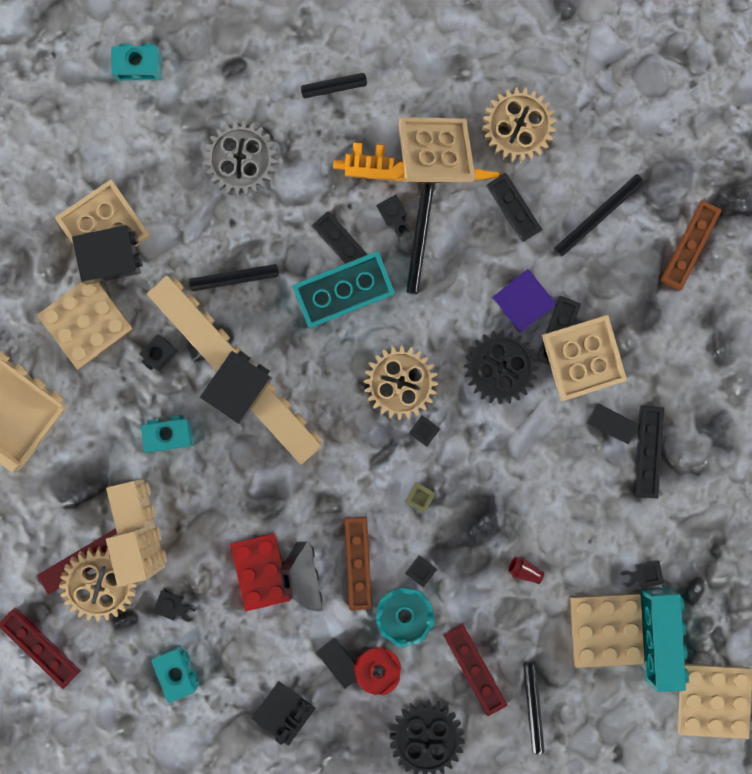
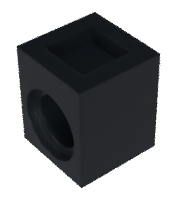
M157 334L139 355L144 358L141 362L148 369L152 370L154 368L160 371L176 355L178 350L162 335ZM156 348L162 350V357L159 360H154L152 356Z

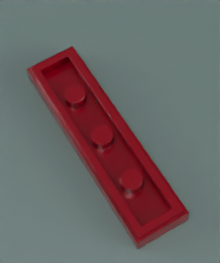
M116 528L38 574L37 577L46 593L49 595L60 589L59 584L61 581H64L60 578L61 574L66 572L64 570L66 564L72 565L70 563L71 557L78 559L80 551L87 555L88 548H91L93 553H96L97 548L101 547L102 553H105L108 549L106 539L117 534ZM88 567V568H85L84 570H85V572H88V571H90V570L93 569V568Z
M16 607L0 622V629L62 689L81 672Z
M463 623L443 633L447 644L486 715L490 716L508 706Z

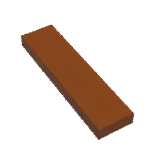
M704 200L699 201L660 282L678 291L683 289L722 209Z
M367 516L344 518L349 610L372 609Z

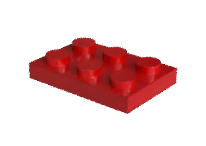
M276 533L230 544L245 612L291 601V598L283 591L280 573L283 563Z

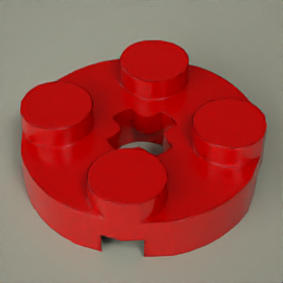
M380 647L370 648L364 651L357 659L354 666L355 678L358 685L365 692L374 695H385L393 691L399 684L401 664L392 651ZM375 665L383 667L381 671L383 675L381 677L378 675L373 676V667Z

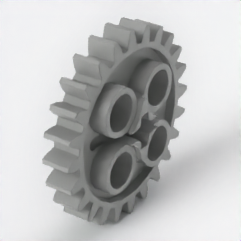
M234 121L233 128L231 129L227 124H224L225 131L222 132L217 129L216 131L219 136L217 138L210 136L213 144L205 145L210 152L203 153L204 157L209 159L204 162V166L210 168L206 173L208 176L214 175L211 179L212 183L219 182L218 188L220 190L227 187L226 192L229 195L235 190V194L238 197L241 191H244L246 196H248L249 189L257 193L258 185L265 189L263 181L271 182L269 173L276 174V170L271 166L278 165V161L273 159L278 153L276 150H271L275 147L274 142H268L270 135L262 136L264 132L262 127L255 131L254 123L247 128L245 121L242 122L241 127H238ZM244 139L245 142H244V145H243L242 153H243L245 159H242V161H241V172H242V173H241V178L238 179V178H237V175H238V172H239V163H238L237 159H240V156H241V146H240V143H241V140ZM228 143H236V148L234 150H225V147ZM253 144L259 146V150L257 152H248L249 146ZM231 164L234 166V170L231 173H223V168L226 165ZM256 167L257 171L254 175L248 176L245 174L247 168Z

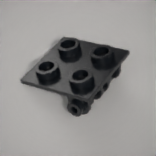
M278 681L251 719L276 736L275 741L280 745L285 743L289 746L316 707Z

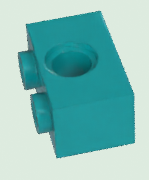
M127 43L111 46V74L116 81L162 80V54L159 48L151 43H143L141 46H132ZM135 58H142L139 64L132 65Z
M184 415L171 416L170 421L161 422V418L147 420L146 425H141L144 453L194 446L191 419H184ZM166 427H169L173 433L169 440L164 439L162 431Z
M181 645L159 653L151 659L168 703L195 693L199 680L196 672L191 671L189 666L190 656L187 650H183ZM172 669H180L182 672V677H174L172 674Z

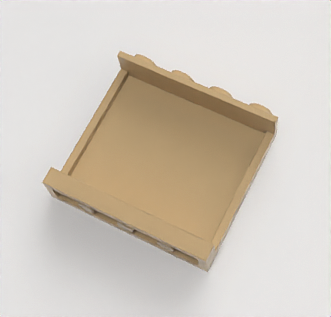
M0 351V464L13 473L20 472L68 405L63 402L65 399L63 396L55 391L51 393L45 389L46 384L36 377L34 379L27 375L28 371L19 364L14 366L8 361L10 357Z

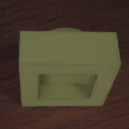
M415 482L404 502L425 513L436 493Z

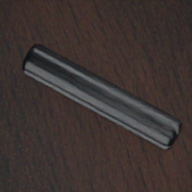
M358 73L305 84L300 89L302 97L306 99L366 86L367 78L365 73Z

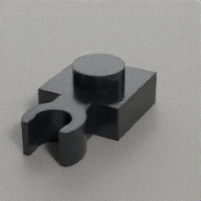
M397 195L376 205L387 226L394 224L395 234L399 238L401 237L398 231L400 227H405L408 233L410 232V226L402 220V218L407 216V213Z
M659 560L635 564L636 571L624 570L620 573L622 576L630 575V581L622 583L626 587L632 586L636 582H639V587L641 588L664 584Z
M162 589L153 613L173 621L177 615H180L184 621L190 622L193 618L186 615V610L195 612L197 608L193 605H182L183 597Z

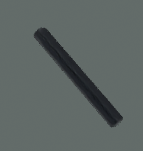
M638 174L634 175L554 248L556 253L561 257L564 256L644 184L641 176Z
M423 183L421 188L406 290L408 294L417 295L419 292L434 184Z

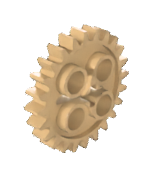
M515 87L513 94L507 89L505 97L498 94V102L491 100L490 106L492 108H486L485 113L489 116H484L482 122L487 123V125L482 127V131L488 132L484 136V140L491 139L488 148L495 146L494 154L497 155L502 152L503 160L509 155L511 156L512 163L516 157H519L520 163H523L525 156H527L529 161H532L533 153L538 157L541 156V149L546 151L549 147L547 143H551L554 139L550 135L555 134L556 129L550 126L555 125L557 120L550 119V117L555 112L554 110L547 111L550 102L543 104V95L538 99L535 98V90L531 95H528L527 88L523 90V93H519L518 88ZM508 107H516L519 113L511 114L508 111ZM527 107L529 110L514 142L510 143L509 140L522 112ZM536 116L540 123L532 124L529 121V117ZM504 126L508 128L510 133L502 135L498 128ZM519 137H528L530 144H522L519 141Z
M401 345L399 352H396L394 346H392L390 354L382 350L384 357L381 358L375 355L377 363L369 362L373 370L365 371V374L370 376V379L364 380V383L370 384V387L364 391L372 393L368 401H376L373 406L374 409L379 406L382 407L381 415L386 410L389 411L390 419L394 413L397 414L398 420H401L402 414H405L407 419H410V412L412 411L416 416H419L418 408L426 411L427 408L424 403L433 402L429 395L437 394V392L431 389L433 386L438 385L437 382L432 381V378L436 377L437 373H430L429 371L434 365L427 366L425 364L428 357L420 359L421 351L417 352L416 355L412 354L413 347H410L408 352H404V347ZM391 362L399 365L400 371L396 375H391L387 372L386 367ZM412 369H417L421 372V379L417 382L411 381L408 376L409 371ZM384 375L396 380L404 377V382L420 386V390L406 386L398 389L396 383L382 380L381 376ZM384 384H389L393 388V393L389 397H384L380 394V387ZM405 391L414 393L415 400L410 404H406L402 400V394Z
M98 547L97 552L93 553L92 549L88 548L87 555L80 551L78 559L71 557L70 563L72 565H65L64 570L66 572H62L60 577L64 580L59 584V588L64 589L61 591L60 596L67 597L64 605L72 604L70 612L79 610V618L85 613L87 614V621L92 616H95L96 621L99 622L100 616L103 615L108 621L110 613L118 617V609L125 612V603H132L130 596H135L136 590L133 588L137 587V582L117 587L116 579L108 578V574L114 573L108 549L105 553H102L101 547ZM102 566H105L106 569L96 602L93 603L91 600ZM91 567L96 570V573L88 574L84 569ZM86 589L89 591V594L81 595L78 590ZM108 594L113 599L105 601L101 596Z

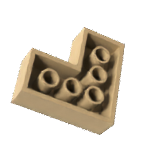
M139 479L106 488L117 531L116 535L106 539L117 587L147 580L165 568V563H167L166 553L164 550H161L159 543L162 539L161 532L158 527H155L154 518H156L155 508L153 505H150L148 498L151 495L148 483L144 482V479Z

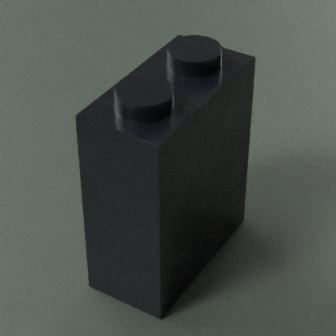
M124 225L72 236L82 283L90 285L141 274L140 267H143L140 253H137L135 247L138 244V238L135 230L132 231L129 226Z
M240 350L238 353L230 352L200 396L201 399L238 424H242L273 379L268 375L270 370L261 364H258L257 367L249 362L251 357Z

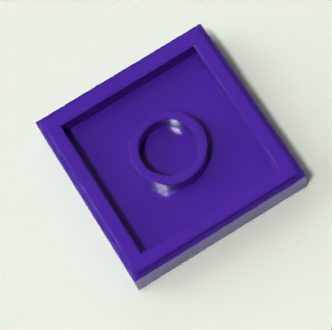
M529 269L492 297L519 333L556 305Z

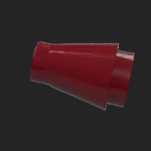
M515 556L508 568V573L512 574V577L540 584L544 578V572L524 557L519 558Z

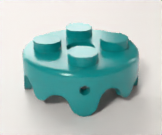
M401 586L388 591L381 598L376 610V623L384 638L397 647L406 648L420 643L426 638L434 626V612L429 599L416 588ZM403 609L411 612V618L406 622L398 618V613Z

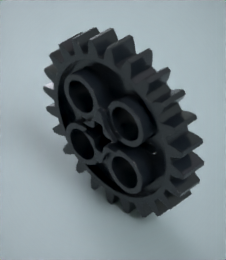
M501 330L497 337L496 333L492 331L490 339L485 334L482 335L483 343L475 340L477 348H469L473 355L465 356V359L470 361V364L464 365L463 368L470 369V372L465 374L464 377H471L472 379L467 385L476 386L473 391L474 394L479 391L482 392L481 400L489 396V403H492L497 398L498 405H501L503 398H505L506 402L510 404L512 396L515 400L519 401V393L523 395L528 394L525 387H534L529 382L530 379H537V376L533 375L532 371L538 370L539 367L532 366V363L537 361L538 358H531L530 356L535 350L526 349L529 344L528 341L523 344L520 343L521 335L513 339V332H510L505 337L504 330ZM493 346L502 348L503 355L501 358H496L492 355L491 350ZM483 357H489L496 364L503 362L505 364L504 368L518 375V379L513 378L505 371L498 373V367L485 361ZM513 358L521 360L522 367L520 370L512 368L511 361ZM482 365H487L491 369V374L488 378L482 377L479 373ZM501 377H506L510 381V387L507 390L499 386Z
M428 699L426 705L423 706L421 700H418V707L416 708L412 703H409L410 711L402 708L403 717L396 715L395 720L398 724H391V729L395 731L389 733V738L395 740L390 743V748L396 749L393 752V757H400L398 760L399 766L406 763V772L413 768L414 774H418L419 771H422L423 774L428 772L436 774V770L445 774L444 767L447 766L452 769L451 760L458 762L459 758L456 753H463V749L459 745L465 744V740L462 737H458L464 734V730L458 728L461 725L460 719L454 720L456 717L455 712L447 714L449 710L447 705L440 709L439 701L436 702L435 706H431V701ZM417 721L422 724L419 730H412L410 728L413 722ZM437 723L445 725V729L441 732H436L433 730V727ZM410 735L414 738L407 739L406 737ZM425 735H430L428 742H424ZM412 745H418L421 748L415 754L409 752L408 749ZM439 746L444 749L440 755L432 753L435 747Z

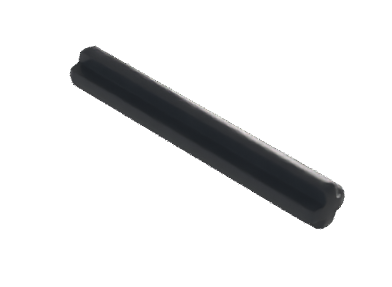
M276 264L191 278L189 279V286L192 291L274 278L279 276V269Z
M526 661L523 663L531 751L533 754H543L545 750L537 666L535 661Z

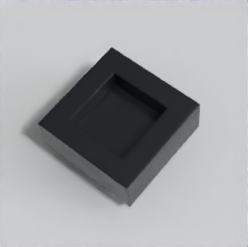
M421 415L408 434L427 447L440 428Z
M418 555L405 574L424 588L438 569Z

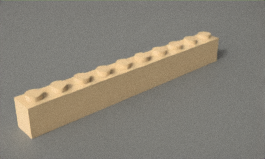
M166 276L147 295L217 372L231 351L238 353L239 350H242L237 345L233 347L228 342L230 337L222 328L216 329L213 325L215 320L207 311L202 313L197 308L200 303L191 294L187 296L182 291L185 287L176 277L172 280ZM270 382L251 410L302 465L322 447L320 443L322 438L314 430L310 432L304 426L307 423L306 420L299 413L296 415L292 413L289 409L292 405L284 396L279 398L274 393L276 387Z

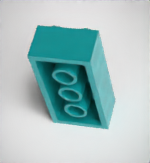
M379 251L292 285L309 329L395 295Z
M669 588L641 589L646 682L657 692L686 691L689 674L684 663V659H687L686 645H683V635H686V625L682 621V612L685 610L684 599L680 594Z

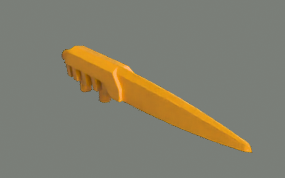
M353 142L352 154L345 153V160H333V169H343L345 177L406 181L403 160L395 162L394 157H385V145L376 144L375 156L368 154L362 155V143ZM474 168V180L498 178L503 174Z

